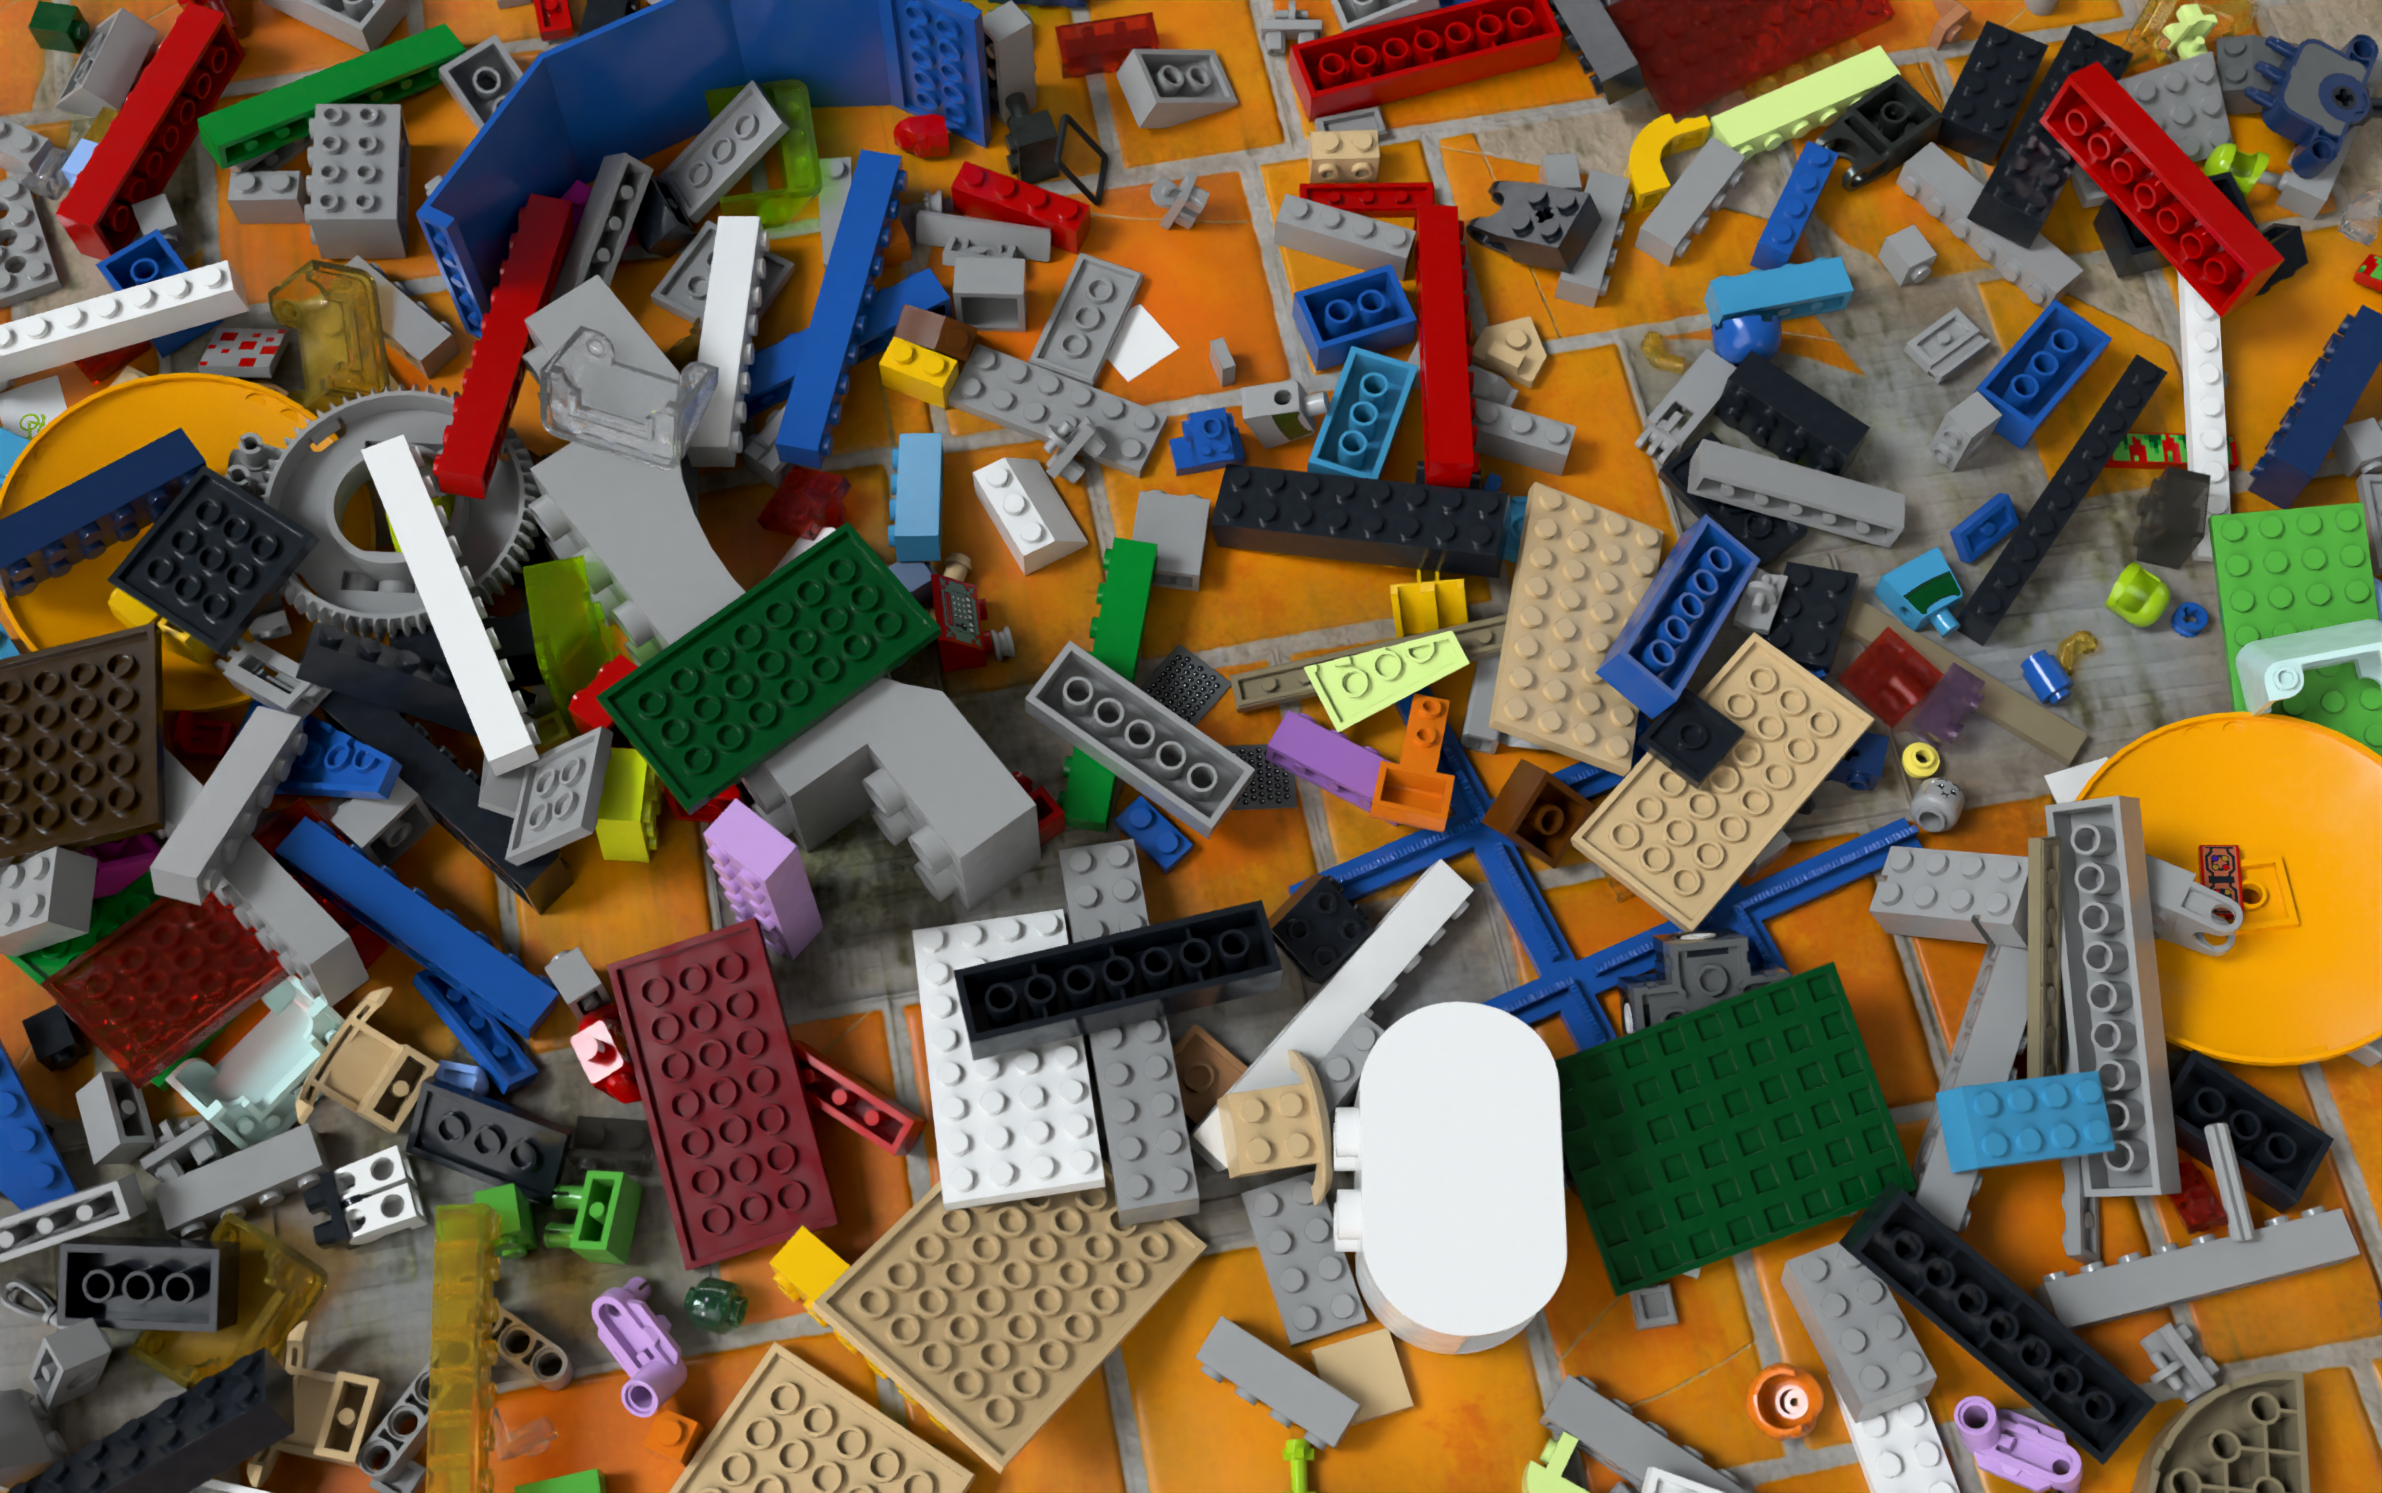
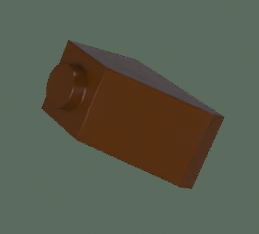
M903 304L893 337H898L957 361L967 362L978 328L937 313Z

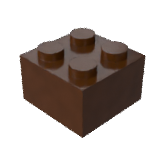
M1521 758L1481 822L1529 856L1556 869L1572 843L1571 837L1585 823L1595 805L1548 771Z

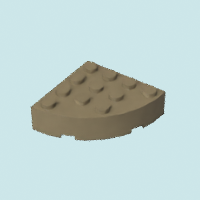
M2270 1371L2250 1375L2245 1378L2236 1379L2193 1399L2172 1415L2151 1440L2138 1466L2131 1493H2310L2303 1371Z

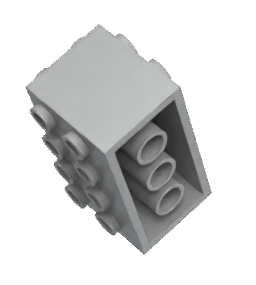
M316 104L315 118L309 119V133L311 139H314V145L308 146L307 150L309 167H312V175L306 176L307 195L311 196V203L305 204L304 207L306 225H311L312 245H318L322 259H353L356 255H359L362 259H406L410 142L401 104Z

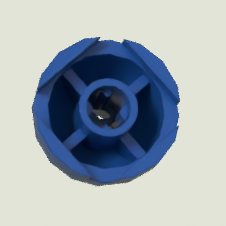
M1762 315L1738 317L1722 321L1723 328L1721 329L1716 324H1713L1711 326V333L1716 354L1734 366H1739L1751 350L1766 360H1771L1777 354L1782 342L1781 317L1771 315L1772 322H1762Z

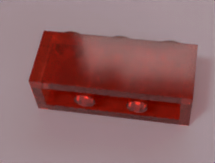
M1152 12L1055 26L1056 51L1062 79L1081 78L1086 75L1099 73H1114L1120 69L1132 49H1160Z

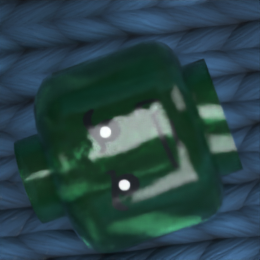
M711 1276L702 1279L696 1287H690L684 1301V1309L689 1311V1320L693 1327L720 1335H726L733 1328H739L744 1321L748 1308V1299L743 1296L740 1285Z

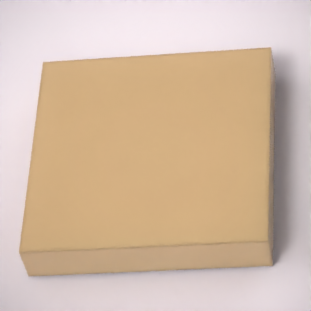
M1388 1328L1311 1350L1318 1378L1362 1406L1361 1411L1351 1426L1413 1408L1414 1405Z

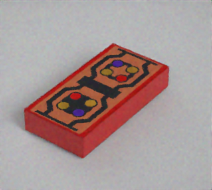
M2199 845L2198 865L2200 884L2237 902L2244 916L2239 845ZM2217 908L2212 911L2217 916H2224L2225 919L2234 920V915L2228 909Z

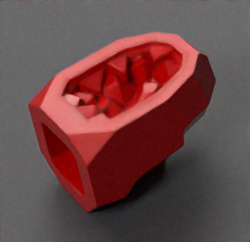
M936 114L912 116L899 121L893 131L894 142L901 150L913 152L920 158L950 155L944 116Z

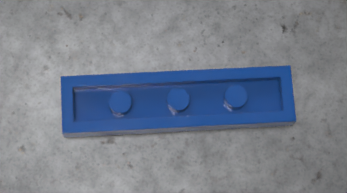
M427 969L415 974L412 984L504 1095L535 1081L539 1070L493 1015Z

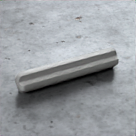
M2223 1122L2207 1125L2204 1131L2231 1239L2234 1242L2252 1240L2256 1234L2229 1126Z

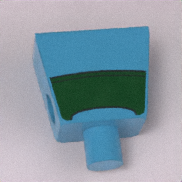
M1938 547L1883 575L1873 591L1874 595L1898 619L1915 632L1932 623L1942 638H1945L1961 626L1951 612L1956 609L1963 598V592Z

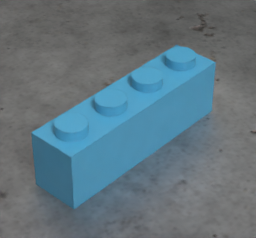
M1841 256L1829 259L1821 257L1808 263L1797 265L1789 263L1780 268L1765 271L1756 269L1738 276H1720L1710 281L1704 301L1712 324H1716L1721 329L1723 328L1722 321L1738 317L1762 315V322H1772L1771 315L1779 316L1781 321L1844 310L1849 303L1854 289Z
M942 433L899 434V448H892L893 470L898 471L897 473H891V494L896 495V499H890L889 503L890 521H895V525L888 526L889 547H896L897 562L941 561L944 478Z

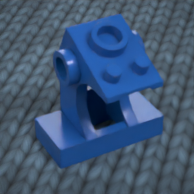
M1225 407L1189 413L1187 420L1182 421L1184 437L1169 439V448L1176 476L1226 468V464H1245V454L1238 427L1235 428L1233 415L1231 412L1226 413Z

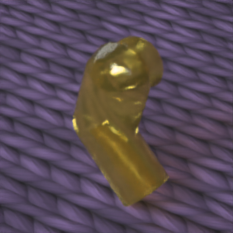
M2080 630L2059 643L2056 659L2068 676L2073 674L2075 656L2080 653L2088 654L2089 651L2093 653L2098 646V641L2091 632Z

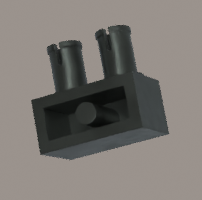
M1015 92L1010 94L1005 99V104L1011 115L1007 119L1009 134L1005 135V142L1010 154L1006 156L1011 175L1017 174L1020 181L1029 184L1060 177L1059 168L1054 163L1058 135L1048 109L1031 114L1024 93Z

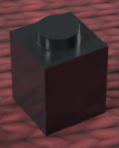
M60 1003L22 1021L37 1061L52 1072L68 1069L77 1064L78 1059L89 1054L74 1015Z

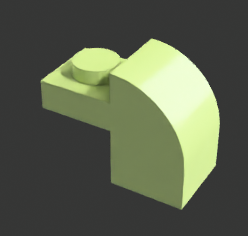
M1563 1432L1557 1438V1441L1549 1438L1539 1458L1540 1461L1545 1463V1466L1543 1467L1532 1460L1525 1466L1522 1475V1493H1590L1561 1477L1579 1439L1566 1432Z

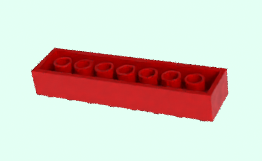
M1473 0L1291 45L1288 71L1310 123L1314 122L1315 118L1365 109L1556 61L1563 35L1547 0Z
M188 2L183 12L177 16L175 24L166 39L161 41L151 63L144 68L142 77L134 90L127 95L125 104L117 117L110 122L109 129L100 144L96 145L93 149L88 163L76 176L71 190L59 203L55 215L81 254L103 261L130 245L140 229L131 205L162 193L199 132L197 118L211 113L246 56L225 13Z
M2098 61L2067 77L2039 122L2221 318L2249 303L2285 260L2284 257Z

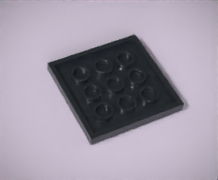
M203 465L107 581L224 658L320 540L314 533Z

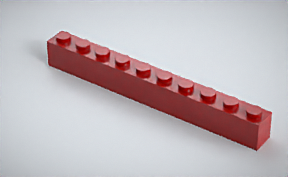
M530 193L526 207L521 206L519 210V228L517 233L513 232L510 236L509 258L502 260L500 284L492 289L491 311L484 314L481 324V340H476L473 345L471 369H465L462 380V387L464 389L462 396H457L453 404L454 420L452 426L446 425L443 434L444 449L442 455L437 454L434 459L433 475L438 476L440 492L485 500L527 371L522 355L534 349V344L524 319L549 304L574 227L572 201Z
M1417 204L1413 230L1416 231L1414 264L1425 484L1469 488L1472 474H1477L1479 470V452H1473V446H1476L1478 428L1477 425L1471 424V419L1475 418L1476 399L1470 398V393L1473 392L1474 372L1468 371V366H1471L1472 345H1466V341L1470 339L1471 321L1465 319V315L1468 314L1469 294H1463V290H1466L1468 273L1467 269H1462L1461 266H1464L1466 258V245L1460 244L1464 237V220H1459L1458 206Z

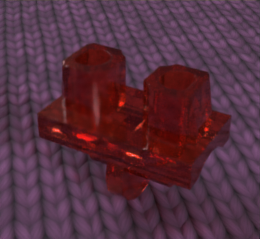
M2193 1161L2178 1163L2182 1193L2166 1194L2188 1235L2195 1234L2198 1231L2205 1232L2210 1228V1225H2227V1215L2200 1169L2196 1168Z

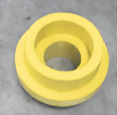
M1921 742L1909 745L1904 750L1901 758L1905 772L1913 778H1928L1932 776L1940 763L1937 751L1932 746ZM1916 755L1924 757L1927 763L1919 762Z

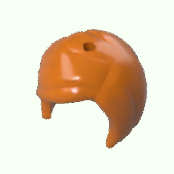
M1778 1362L1766 1366L1764 1370L1756 1374L1747 1389L1745 1408L1749 1419L1767 1437L1778 1441L1800 1439L1808 1435L1815 1428L1816 1418L1823 1407L1824 1393L1818 1381L1805 1369L1786 1362ZM1794 1398L1798 1400V1404L1796 1406H1794L1792 1403V1400Z

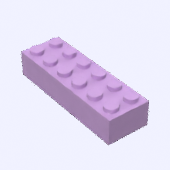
M735 799L703 833L709 848L706 852L715 862L712 866L720 874L718 881L726 889L724 895L731 902L729 908L737 916L734 919L736 923L756 918L761 925L766 947L775 955L780 957L784 953L794 961L823 928L798 847L742 802Z

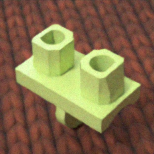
M2198 3L2181 6L2176 12L2179 23H2171L2160 32L2164 45L2157 52L2160 61H2166L2171 56H2178L2180 60L2208 52L2205 38L2218 23L2215 14L2203 15Z

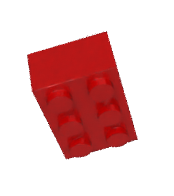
M620 653L612 661H608L601 666L596 678L586 688H582L575 693L567 708L580 735L603 726L613 732L611 748L635 749L596 699V696L638 668Z

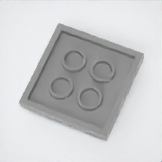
M2212 51L2117 81L2193 162L2208 158L2214 148L2220 144H2233Z
M709 220L650 295L654 304L694 324L697 317H700V328L703 326L717 224ZM770 251L764 252L763 255L766 262L765 279H760L759 284L762 289V306L760 308L756 307L755 315L758 317V322L796 272L794 263Z
M600 726L538 755L539 760L526 764L505 860L519 866L593 834L598 822L597 812L600 797L605 787L604 777L607 763L611 757L610 748L613 732Z

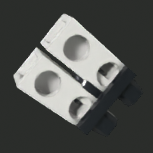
M398 1145L346 1165L335 1172L329 1171L319 1175L321 1183L303 1192L306 1207L311 1214L315 1215L329 1209L331 1220L313 1226L315 1242L322 1249L342 1245L348 1250L360 1247L361 1244L373 1242L385 1235L409 1227L413 1230L428 1225L419 1191L415 1189L417 1183L409 1155Z

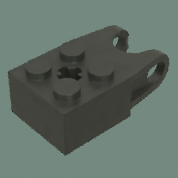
M1896 74L1847 107L1845 114L1824 131L1815 141V144L1839 153L1838 157L1847 159L1852 163L1851 167L1843 175L1841 184L1846 191L1851 192L1887 175L1912 158L1931 141L1933 143L1937 141L1943 115L1899 74Z

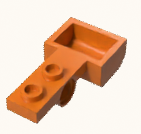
M1414 693L1400 763L1396 764L1381 760L1369 817L1444 833L1455 776L1437 772L1450 700Z

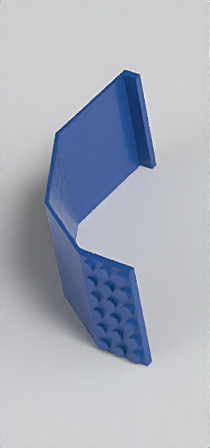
M662 0L540 53L416 212L417 219L466 333L481 340L482 319L485 313H490L492 289L500 284L501 263L503 259L509 258L510 236L513 232L517 233L519 210L521 206L526 207L530 193L561 199L577 179L584 184L595 181L605 156L627 153L640 161L700 134L751 80L763 88L777 109L892 105L914 116L927 114L944 116L947 131L986 148L992 140L982 10L977 9L969 2L959 0Z

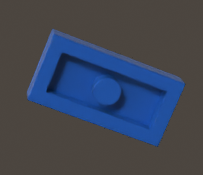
M1998 493L1950 531L1960 561L1972 563L2020 524L2010 496Z
M1141 795L1114 819V825L1128 839H1134L1135 845L1166 875L1193 851V844Z

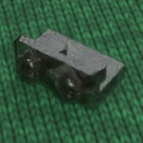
M578 1116L573 1149H568L567 1158L573 1166H577L576 1169L578 1171L586 1173L587 1170L601 1171V1168L616 1169V1172H624L629 1176L640 1175V1170L652 1171L655 1149L647 1120Z

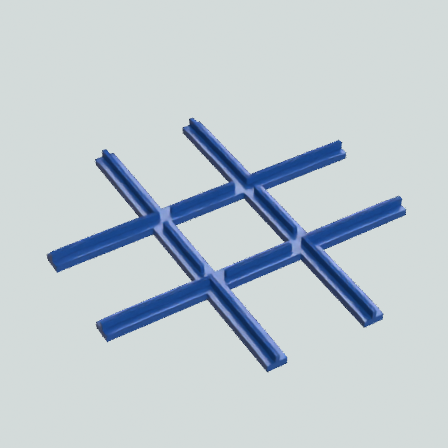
M1806 669L1821 681H1824L1827 676L1824 670L1814 671ZM1429 686L1415 692L1416 694L1434 697ZM1414 693L1394 703L1406 728ZM1640 709L1638 712L1631 770L1647 753V751L1637 745L1639 737L1650 726ZM1446 720L1437 772L1453 775L1455 779L1449 806L1453 816L1447 818L1444 833L1421 829L1316 875H1330L1335 878L1344 888L1342 895L1351 904L1425 872L1429 866L1439 859L1446 863L1473 852L1539 977L1481 1004L1505 1011L1517 1017L1529 1027L1559 1015L1578 1051L1616 1038L1617 1036L1596 997L1619 988L1618 977H1642L1644 974L1655 972L1656 950L1653 949L1652 935L1684 931L1669 920L1576 961L1515 846L1481 822L1496 798L1489 799L1451 726ZM1582 761L1552 774L1588 801L1612 792L1626 777V775L1623 777ZM1904 817L1742 888L1738 881L1696 931L1730 928L1748 937L1749 951H1747V960L1750 966L1756 965V963L1771 962L1790 972L1763 923L1882 871L1891 846L1922 848L1916 837L1920 830L1917 825L1909 826ZM1305 879V880H1303V881H1300V882H1298V883H1296V884H1294V885L1289 886L1288 892H1289L1290 896H1291L1307 879Z

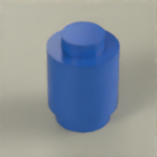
M2046 650L2033 654L2020 665L2024 671L2022 676L2042 704L2050 702L2052 706H2055L2071 696L2072 693L2069 689L2072 688L2074 683L2055 656L2049 655Z

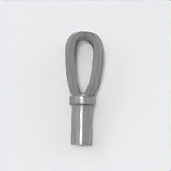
M16 1279L8 1283L2 1291L1 1302L7 1308L26 1317L42 1321L46 1325H52L59 1330L70 1327L57 1326V1305L53 1304L44 1293L31 1284ZM23 1289L38 1300L46 1311L44 1313L32 1311L15 1303L11 1296L12 1291Z

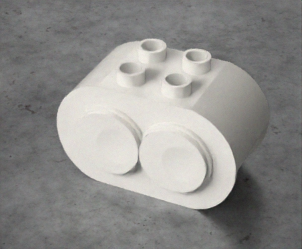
M1443 1002L1429 1005L1407 1014L1389 1027L1371 1049L1361 1073L1354 1107L1335 1108V1123L1332 1124L1333 1171H1354V1189H1337V1203H1334L1335 1252H1355L1356 1277L1361 1293L1375 1317L1394 1335L1417 1348L1440 1354L1456 1355L1480 1352L1498 1346L1521 1332L1532 1321L1537 1312L1549 1302L1560 1285L1565 1272L1567 1240L1558 1071L1550 1050L1540 1036L1523 1021L1500 1009L1471 1002Z

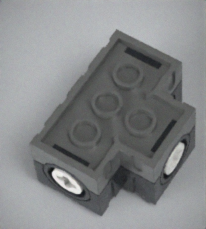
M1730 928L1652 935L1653 949L1656 950V973L1644 974L1642 977L1634 978L1632 976L1618 977L1622 1034L1625 1035L1790 976V972L1771 962L1756 963V965L1750 966L1747 960V951H1749L1748 937Z

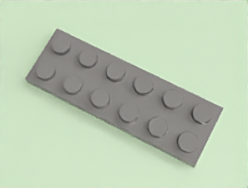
M976 343L947 398L948 405L1045 443L1050 439L1044 431L1049 424L1059 429L1065 421H1068L1074 427L1067 435L1069 437L1082 420L1088 416L1095 422V430L1105 439L1106 447L1095 459L1082 448L1077 452V455L1137 478H1141L1168 422V415L978 343Z

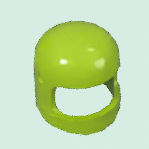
M2223 143L2214 148L2205 162L2203 173L2208 177L2231 171L2245 199L2266 169L2270 156L2260 151H2256L2254 154L2244 153L2237 150L2236 144Z
M2132 562L2118 577L2104 607L2134 626L2148 627L2159 620L2168 608L2171 592L2167 584L2143 569L2139 563Z

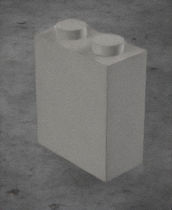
M1161 490L1139 491L1132 540L1158 544V559L1153 586L1199 591L1211 499H1204L1195 494L1185 496L1171 495Z

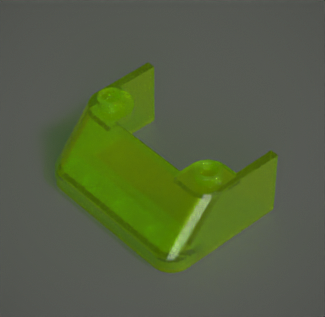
M796 79L758 83L790 127L776 142L783 189L720 197L723 216H760L763 230L782 227L788 224L822 190L823 182L807 86ZM747 85L705 91L711 122Z
M583 555L523 567L538 666L565 724L574 723L567 707L570 705L575 693L582 688H586L596 678L597 672L604 663L612 661L619 653L622 655L621 649L615 650L612 626L608 628L604 624L605 616L601 601L594 602L591 595Z

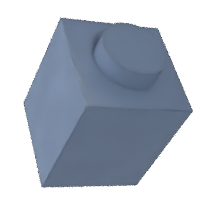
M929 561L896 562L888 567L920 604L933 597L930 575L937 574Z

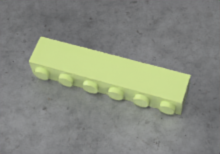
M1879 45L1711 117V128L1707 141L1711 137L1717 139L1746 156L1744 160L1746 162L1759 152L1764 150L1771 151L1782 142L1792 138H1801L1810 130L1819 126L1831 125L1845 114L1847 107L1896 74L1901 76V73Z

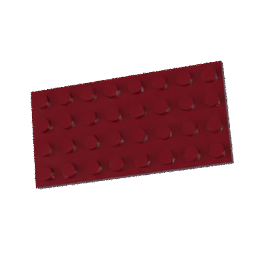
M752 918L608 964V972L686 1271H692L788 1241L802 1225L813 1233L842 1224L762 928L757 919Z

